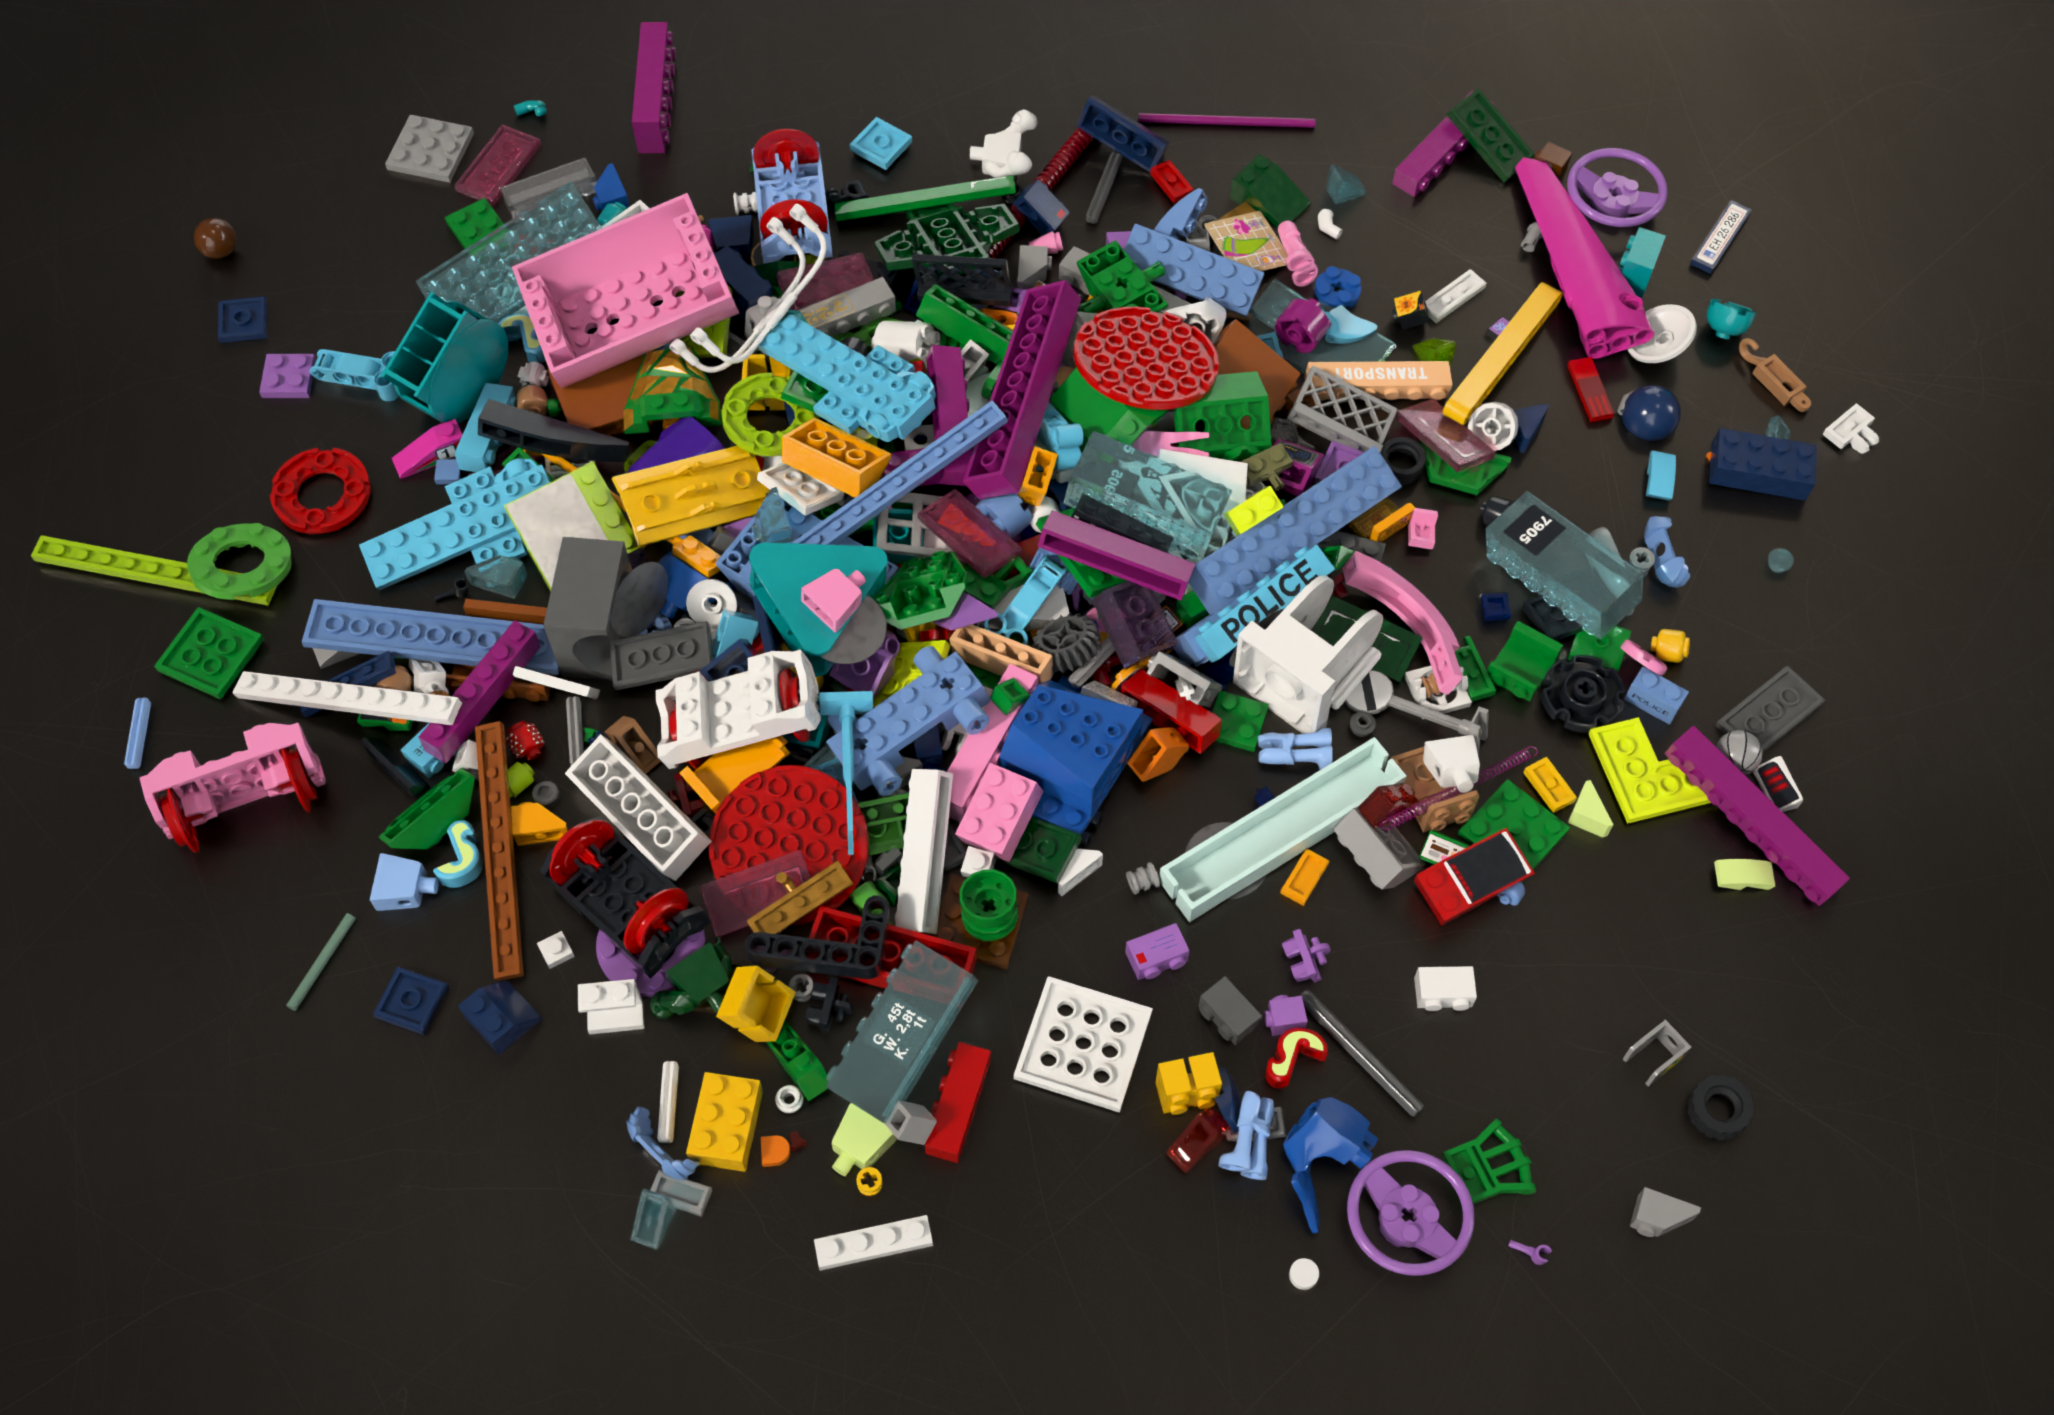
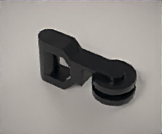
M860 180L847 182L845 188L841 189V196L835 188L825 191L828 208L835 207V203L869 198ZM855 190L857 194L849 193V191Z

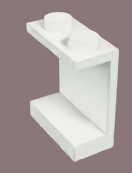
M634 979L578 984L579 1013L587 1012L589 1034L645 1029L644 1002Z

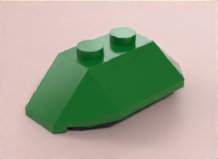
M460 768L454 775L445 778L394 819L386 830L379 835L380 840L391 848L428 849L441 841L442 836L447 833L449 826L453 822L463 820L469 814L475 778Z

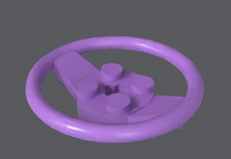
M1604 148L1582 156L1571 168L1567 179L1569 195L1578 209L1590 219L1613 227H1632L1650 221L1663 209L1668 196L1667 183L1660 169L1648 158L1626 149ZM1606 157L1631 160L1651 173L1657 183L1658 194L1638 191V183L1636 181L1629 180L1624 176L1615 175L1613 172H1606L1603 177H1599L1584 166L1596 159ZM1577 187L1590 199L1589 204H1592L1594 209L1583 201ZM1644 213L1639 216L1628 218L1631 214Z
M1399 1150L1375 1158L1364 1166L1354 1179L1347 1201L1348 1221L1356 1242L1374 1262L1395 1273L1421 1276L1443 1270L1463 1254L1472 1237L1475 1215L1469 1190L1461 1177L1448 1164L1427 1153ZM1397 1162H1416L1429 1166L1441 1173L1456 1190L1462 1205L1463 1223L1457 1241L1437 1222L1439 1211L1430 1196L1413 1185L1401 1187L1383 1167ZM1364 1186L1379 1210V1229L1385 1239L1399 1248L1401 1246L1418 1248L1437 1258L1436 1260L1421 1264L1400 1262L1386 1256L1370 1242L1359 1218V1200ZM1403 1213L1411 1214L1415 1222L1411 1220L1405 1222L1402 1219Z

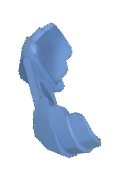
M1650 517L1645 527L1644 539L1648 549L1655 556L1653 565L1656 570V576L1669 587L1677 588L1684 586L1690 578V573H1688V566L1684 564L1685 559L1683 557H1676L1671 545L1667 529L1672 526V520L1668 517ZM1660 543L1665 544V552L1662 556H1658L1656 553Z
M638 1106L634 1113L630 1114L629 1120H626L627 1129L632 1141L639 1142L662 1165L665 1175L676 1180H687L688 1175L693 1174L695 1168L700 1164L699 1160L695 1162L690 1159H685L684 1161L673 1160L651 1137L654 1135V1129L651 1128L649 1110Z

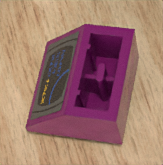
M1278 439L1273 446L1281 443L1293 460V466L1278 475L1285 484L1281 491L1299 496L1311 487L1324 454ZM1270 480L1261 481L1264 482L1266 485L1274 488Z

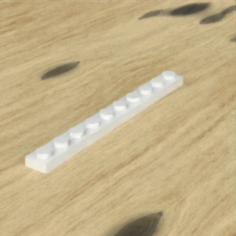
M243 671L232 692L237 698L446 725H453L462 705L458 697Z

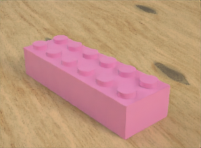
M1009 664L998 683H1003L1014 677L1030 695L1039 685L1038 676L1012 664ZM1027 700L1008 715H1004L992 701L985 705L983 710L989 717L987 728L980 731L977 735L969 734L947 771L953 773L949 818L961 823L989 763L999 766V755L1010 727Z

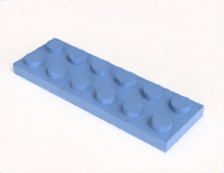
M1136 223L1124 248V251L1140 270H1144L1158 261L1163 265L1165 275L1152 282L1204 301L1208 296L1225 308V310L1246 318L1264 277V272Z

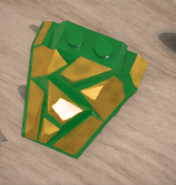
M686 347L691 353H693V355H695L698 358L693 347ZM671 349L652 350L644 354L624 408L625 434L649 432V420L694 416L696 421L704 427L722 426L720 401L704 371L692 366Z

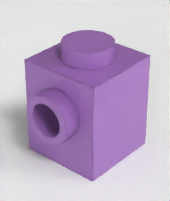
M1280 995L1269 1000L1267 1010L1264 1011V1021L1266 1027L1271 1028L1272 1036L1282 1035L1286 1030L1295 1027L1306 1028L1308 1021L1302 996L1288 997L1287 995Z

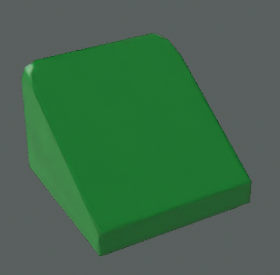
M1013 677L996 685L990 700L1004 715H1008L1029 699L1031 695Z

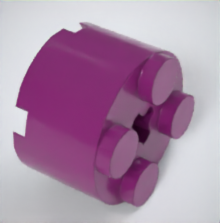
M1294 299L1277 319L1275 332L1285 345L1292 344L1296 347L1295 351L1309 353L1320 342L1332 323L1320 309V303L1315 299Z

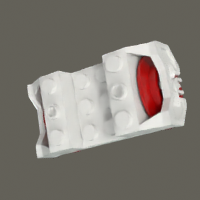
M802 650L794 652L770 651L749 657L748 671L710 682L700 672L675 678L664 688L656 690V703L661 716L662 740L657 745L658 758L668 769L676 768L679 763L685 762L697 770L709 759V755L792 732L799 741L803 743L808 742L811 738L812 730L817 728L821 720L820 713L817 711L820 710V707L816 703L819 699L817 695L819 689L811 662ZM790 667H796L798 676L790 669Z

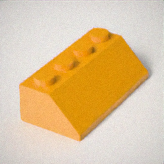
M815 417L782 436L783 463L854 498L880 480L891 459V453Z

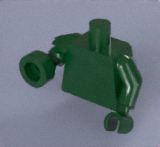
M715 937L716 944L714 945L706 941L703 947L666 971L667 981L677 991L662 990L653 995L650 1009L655 1017L668 1019L675 1013L682 1015L693 1011L695 1008H699L706 1002L710 1004L715 1013H718L724 999V995L721 992L728 988L729 979L732 976L731 956L722 946L720 937Z

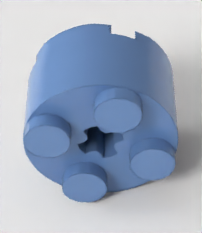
M1016 493L985 498L976 506L977 511L982 515L979 518L981 524L987 530L991 528L996 533L999 541L1004 545L1030 525L1033 517L1028 508L1025 511L1022 509L1020 504L1023 501Z

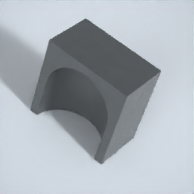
M574 537L562 538L543 625L562 677L613 681L609 641L627 638L618 635L611 624L617 589L625 577L632 571L624 541Z

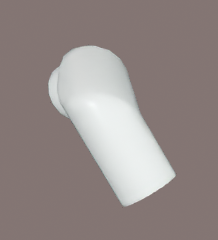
M1322 209L1318 214L1319 229L1338 239L1343 230L1333 224V212L1329 209Z

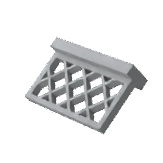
M1312 365L1287 419L1330 441H1335L1363 452L1376 446L1379 452H1381L1383 441L1397 412V408ZM1313 375L1322 378L1325 386L1315 389L1312 382ZM1339 387L1343 389L1346 397L1336 400L1332 388ZM1327 390L1331 402L1321 404L1317 393ZM1312 395L1316 406L1308 407L1302 404L1303 397ZM1353 399H1363L1367 408L1357 410ZM1348 401L1352 413L1343 415L1338 404ZM1333 406L1337 417L1330 418L1326 416L1323 408ZM1382 409L1388 412L1387 419L1379 421L1375 410ZM1369 412L1373 424L1364 426L1360 414ZM1355 417L1359 428L1351 429L1347 427L1345 419ZM1376 428L1379 435L1377 442L1368 437L1366 430Z

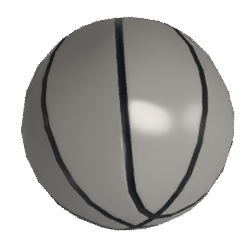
M1743 730L1730 731L1723 735L1716 744V747L1744 775L1752 773L1761 763L1762 747L1759 740L1750 732Z

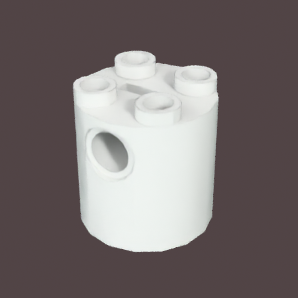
M882 321L876 328L871 341V348L873 350L879 345L907 362L922 360L927 369L926 358L932 345H939L940 333L939 331H934L933 326L926 322Z

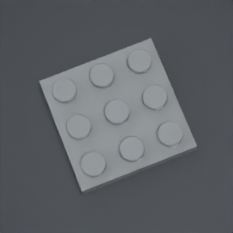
M410 115L385 163L386 168L391 171L450 183L474 135L473 128Z

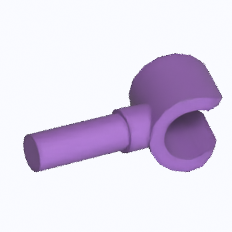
M1510 1240L1509 1247L1530 1255L1532 1261L1537 1265L1548 1262V1260L1540 1257L1539 1251L1545 1254L1552 1252L1551 1248L1547 1245H1540L1534 1248Z

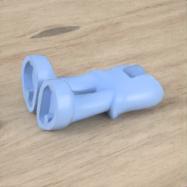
M1321 728L1317 732L1298 735L1275 732L1259 735L1258 744L1259 747L1263 748L1259 752V762L1294 765V762L1317 763L1321 770L1332 763L1331 728ZM1294 746L1318 747L1311 749H1293Z
M1252 1091L1244 1093L1236 1125L1239 1127L1237 1144L1233 1152L1221 1155L1219 1167L1231 1171H1241L1240 1174L1250 1179L1266 1180L1268 1172L1266 1162L1267 1138L1270 1136V1126L1274 1115V1101L1265 1097L1260 1099V1096ZM1252 1133H1253V1134H1254V1142H1253V1147H1252V1152H1251Z

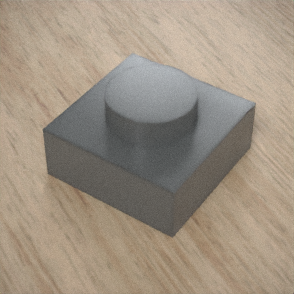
M896 847L889 852L885 851L878 857L875 865L879 877L901 862L903 856Z

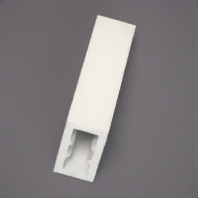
M1160 449L1157 458L1152 459L1150 472L1154 473L1155 484L1223 513L1240 504L1246 498L1248 463Z
M1023 585L1009 591L993 610L1003 614ZM1055 586L1025 628L1026 631L1043 629V624H1049L1051 619L1056 620L1060 615L1065 617L1069 614L1063 588L1059 589V586ZM994 618L989 622L988 627L1002 629L1003 623L1000 619ZM984 621L978 622L977 626L984 625Z

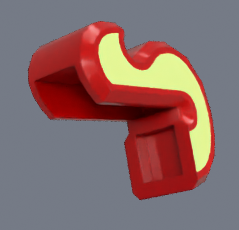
M1295 1027L1286 1030L1278 1040L1275 1052L1276 1059L1271 1057L1268 1060L1265 1072L1267 1083L1275 1089L1287 1087L1298 1053L1325 1061L1328 1055V1045L1324 1038L1317 1032L1306 1028Z

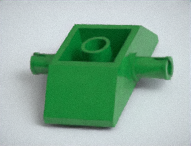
M1116 240L1077 261L1079 271L1089 294L1092 296L1090 300L1079 304L1080 312L1095 313L1101 309L1107 311L1120 307L1150 308V311L1158 313L1168 307V303L1150 283L1165 275V269L1159 261L1144 270H1140Z

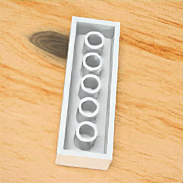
M601 734L565 773L662 874L675 881L712 842L614 742Z

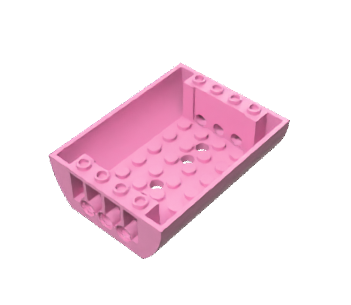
M688 193L512 266L550 373L561 388H565L669 344L675 338L680 339L690 335L697 327L704 329L739 314ZM685 291L682 296L675 297L676 293ZM663 300L661 305L653 306L656 301ZM613 319H619L618 323L609 325ZM597 328L595 333L587 334L590 329Z

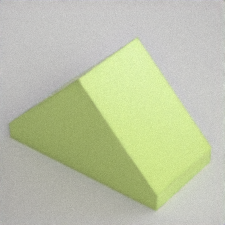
M1588 780L1579 794L1568 823L1600 837H1606L1613 827V823L1591 780Z

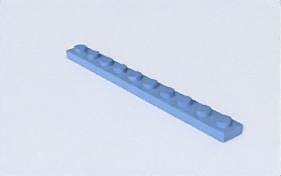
M990 401L792 543L836 545L1008 422L1007 417L993 401Z

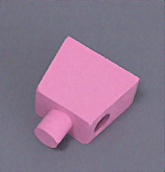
M833 569L802 587L801 601L836 633L860 606L862 592L859 587L866 580L857 570L846 577L839 569Z

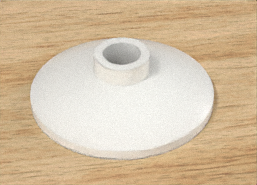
M707 579L698 582L691 588L687 596L686 606L690 617L696 623L708 621L710 628H718L723 609L736 612L737 599L733 590L727 584L719 580ZM715 598L718 603L712 605L708 602V599Z

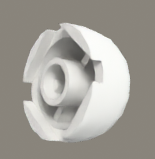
M1500 402L1485 403L1477 408L1470 416L1468 424L1471 439L1481 449H1487L1488 451L1501 450L1509 445L1517 435L1519 427L1518 418L1513 409Z

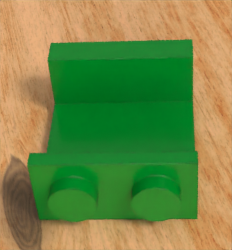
M1517 621L1509 640L1494 662L1491 661L1487 672L1493 684L1508 689L1519 698L1531 701L1543 682L1546 673L1557 660L1563 645Z

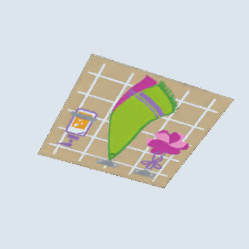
M1261 211L1203 224L1223 256L1227 259L1259 271L1286 265L1288 254Z

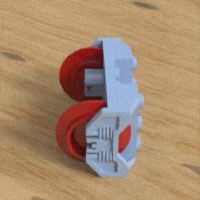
M779 129L764 135L752 149L763 264L779 261L785 255L798 254L791 244L788 245L780 236L772 233L766 225L772 217L782 222L783 227L795 238V241L804 253L819 256L821 244L818 236L789 214V211L795 204L801 205L806 210V214L818 224V228L824 234L827 243L825 258L833 257L819 143L808 134L795 129Z

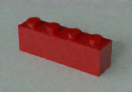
M1139 669L1122 684L1121 693L1137 700L1136 708L1143 709V714L1152 717L1153 724L1159 728L1174 727L1186 740L1189 747L1201 754L1220 737L1222 719L1202 706L1186 700L1185 696L1180 697L1179 692L1175 688L1168 686L1156 677L1148 675L1145 670Z
M962 1042L958 1043L956 1050H951L947 1066H950L948 1076L943 1075L939 1086V1091L942 1092L939 1102L934 1101L931 1115L937 1120V1123L925 1143L926 1154L955 1163L959 1162L991 1062L990 1050Z

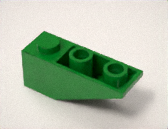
M784 1020L777 1040L766 1043L795 1085L801 1090L806 1099L810 1101L830 1088L832 1084L821 1062Z

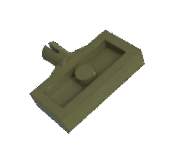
M1281 443L1241 461L1242 463H1248L1247 483L1249 486L1260 481L1270 480L1276 491H1279V488L1280 490L1283 489L1285 486L1278 475L1293 466V460Z

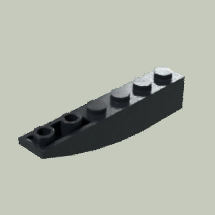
M488 399L478 417L479 436L520 447L524 450L563 458L600 462H626L628 458L629 442L492 399Z

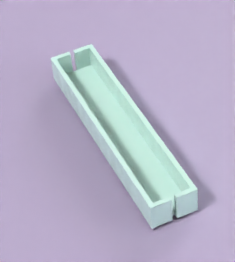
M1374 737L1161 867L1159 875L1160 884L1172 900L1176 898V905L1187 920L1191 922L1302 853L1306 848H1310L1334 833L1333 828L1353 808L1377 806L1403 789L1407 776L1393 759H1390L1386 766L1389 754Z

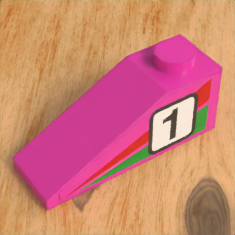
M456 419L430 428L392 457L400 479L436 466L437 460L456 458L454 453L462 437Z

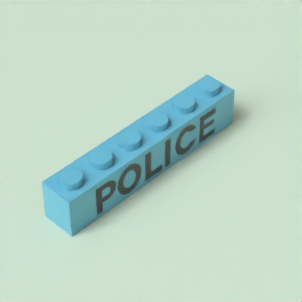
M1318 545L1311 548L1307 546L1301 548L1294 554L1295 560L1291 563L1286 560L1275 568L1277 574L1271 578L1269 575L1262 578L1256 583L1258 588L1251 593L1247 590L1237 598L1239 602L1233 608L1230 605L1226 606L1217 613L1220 618L1212 623L1211 620H1208L1198 628L1200 633L1194 639L1211 662L1219 660L1237 646L1238 635L1251 621L1258 624L1273 612L1285 609L1311 581L1321 575L1327 576L1335 570Z

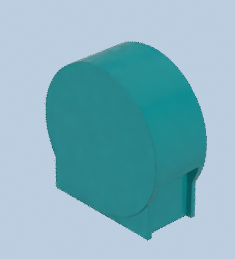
M430 292L381 377L394 384L395 390L401 399L442 423L453 419L460 423L471 417L485 383L499 384L508 357L507 335L498 323L456 300L444 301L433 292Z

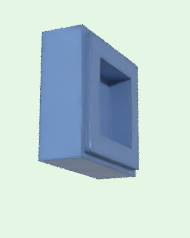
M456 459L437 460L434 478L436 484H451L461 479L462 470H459Z

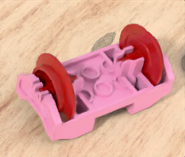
M267 723L254 726L252 729L243 732L248 750L237 751L228 757L208 761L202 766L191 751L179 752L172 757L164 759L148 775L140 777L145 801L156 824L163 828V832L168 839L174 838L180 847L188 845L192 852L197 853L199 852V841L195 826L203 824L208 819L217 817L218 813L266 796L285 795L295 791L304 810L310 813L311 801L318 798L315 785L317 787L324 785L326 778L320 759L316 753H313L299 723L292 725ZM296 744L297 747L291 749L289 747ZM167 789V792L161 794L159 797L157 792Z

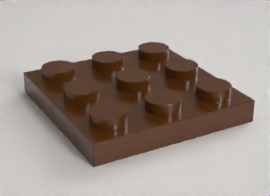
M952 874L939 912L937 934H932V936L974 947L977 950V962L1008 969L1029 899V893L1016 890L1018 921L1014 930L1002 939L982 941L968 933L962 922L960 888L967 878Z

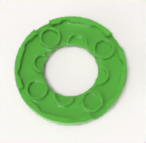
M260 523L236 524L215 528L211 533L199 540L190 551L187 567L191 581L201 592L215 598L234 600V596L249 594L250 597H254L277 586L284 580L291 569L292 554L287 539L275 529ZM250 544L253 548L255 546L259 547L265 554L263 562L256 569L240 575L223 573L214 565L221 551H228L231 546L242 548Z

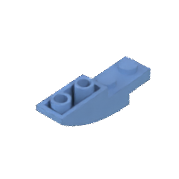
M1198 188L1176 203L1160 220L1154 231L1177 240L1178 236L1187 239L1188 235L1196 228L1200 212H1203L1207 206V196L1203 189Z

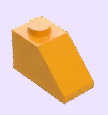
M523 802L517 806H511L512 832L518 846L557 841L569 830L566 822L539 803Z

